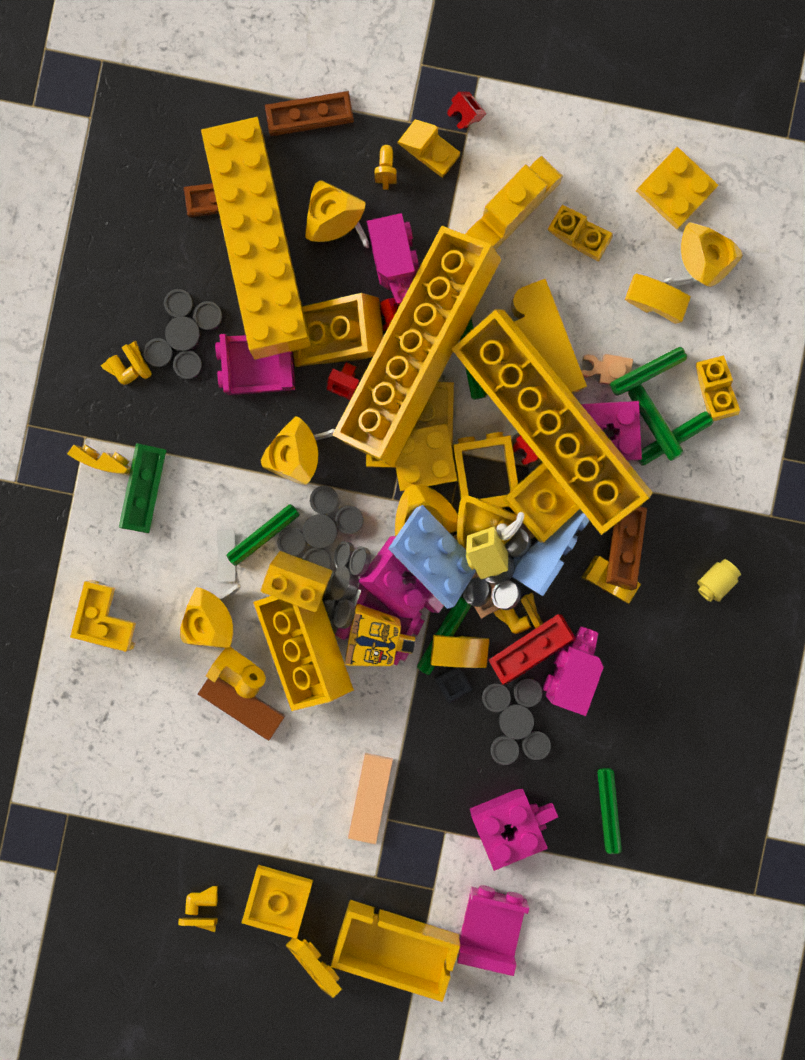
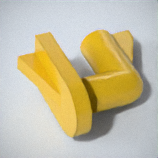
M390 145L381 147L379 167L375 168V183H383V190H388L389 184H397V171L392 167L393 149Z
M137 341L121 347L132 364L128 369L125 368L118 355L108 358L101 365L104 370L116 376L123 385L129 384L139 375L144 379L151 376V371L141 356Z
M533 592L524 595L521 598V602L535 628H538L543 623L537 613ZM514 608L494 611L495 616L505 622L514 634H519L531 628L528 616L519 619Z
M212 886L201 893L188 894L186 897L185 914L198 915L199 906H217L218 886ZM179 918L178 925L196 926L209 931H216L217 918Z

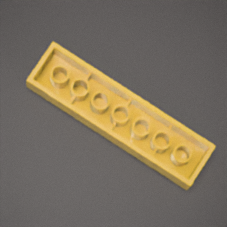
M258 117L202 129L203 142L249 351L256 360L311 347L264 136Z
M441 226L333 433L334 437L389 466H394L453 353L451 349L459 342L501 261L500 256L491 244Z
M495 309L451 349L601 535L653 494L504 309Z

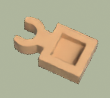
M588 354L584 355L582 360L590 362L592 370H581L585 378L600 375L598 383L610 385L612 381L631 372L633 359L604 354L601 362L595 356Z

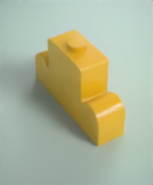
M543 156L534 161L530 167L525 164L488 202L484 208L482 218L465 235L489 243L497 250L560 184L563 175Z
M546 278L518 289L511 302V311L519 319L514 321V323L572 394L583 390L587 385Z

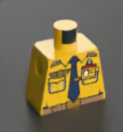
M356 604L345 654V665L392 666L396 651L413 653L415 636L400 634L401 623L397 617Z

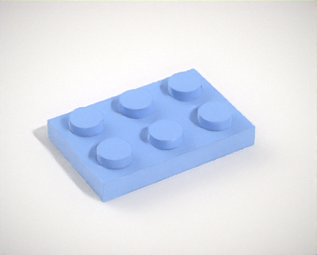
M423 505L415 508L388 548L447 609L456 605L476 572L475 569L472 570L469 567L466 550Z

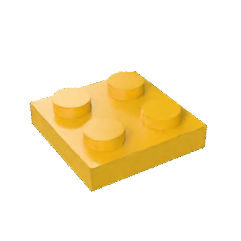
M676 147L637 188L636 192L677 230L719 185L680 148Z
M447 424L412 430L395 463L400 491H405L412 485L428 487L457 481Z
M543 462L503 498L516 515L519 512L524 513L523 523L540 543L545 542L580 509Z
M258 865L242 924L297 939L313 880Z
M292 938L286 944V947L321 990L332 998L342 990L336 983L340 979L339 976L329 965H326L323 961L319 962L318 958L321 954L311 942L308 943L305 939L300 941Z

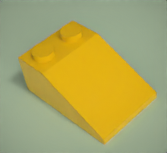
M359 293L303 306L302 309L311 347L293 351L295 366H307L373 357L383 339L379 298Z

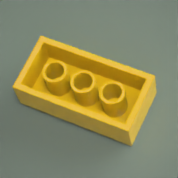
M272 596L253 602L291 711L331 702L354 691L322 599L316 612Z

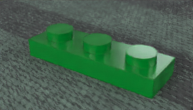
M136 443L119 528L143 533L150 532L166 455L165 449Z

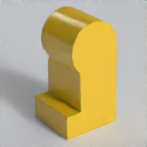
M594 556L582 578L629 604L641 584L637 582V589L630 591L606 583L609 562L600 556Z
M232 647L224 648L206 674V677L214 683L218 678H221L233 686L236 692L243 698L255 697L266 681L264 672Z

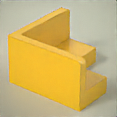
M88 580L84 581L70 638L127 652L134 649L135 643L131 641L136 623L108 616L115 588L99 584V581Z

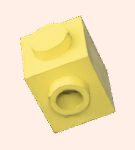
M495 527L467 536V562L472 570H476L480 579L497 576L502 572L508 571V551Z

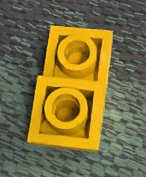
M561 205L548 227V231L598 262L613 238V233L589 222L587 216L565 205Z
M636 273L631 280L625 301L646 313L654 311L677 324L683 321L691 296L664 282Z
M724 355L696 362L695 366L706 410L713 421L738 415L741 410L731 386L733 378Z
M85 444L84 447L73 445L67 453L75 460L95 469L117 474H130L131 468L128 466L130 461L117 452L113 455L103 452L98 459L100 454Z
M434 635L431 665L486 668L489 639Z

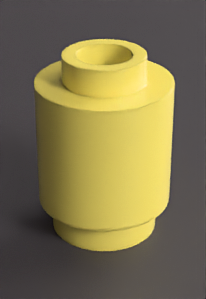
M723 559L720 563L716 562L697 582L700 586L698 592L710 602L713 599L719 602L738 583L741 573L726 559Z

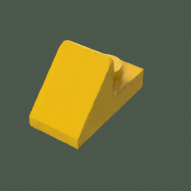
M416 119L398 141L401 147L442 178L460 156V151L438 135L437 126Z

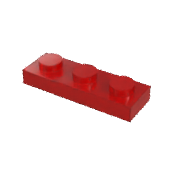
M557 614L490 658L489 662L502 685H506L575 641L576 637L562 614Z

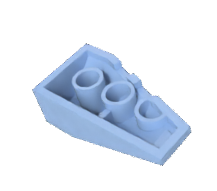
M579 509L545 542L540 543L536 540L531 544L530 549L525 555L517 558L513 557L515 571L512 578L543 596L564 564L560 557L562 554L567 555L573 549L578 538L575 534L578 530L582 531L589 522L583 511Z

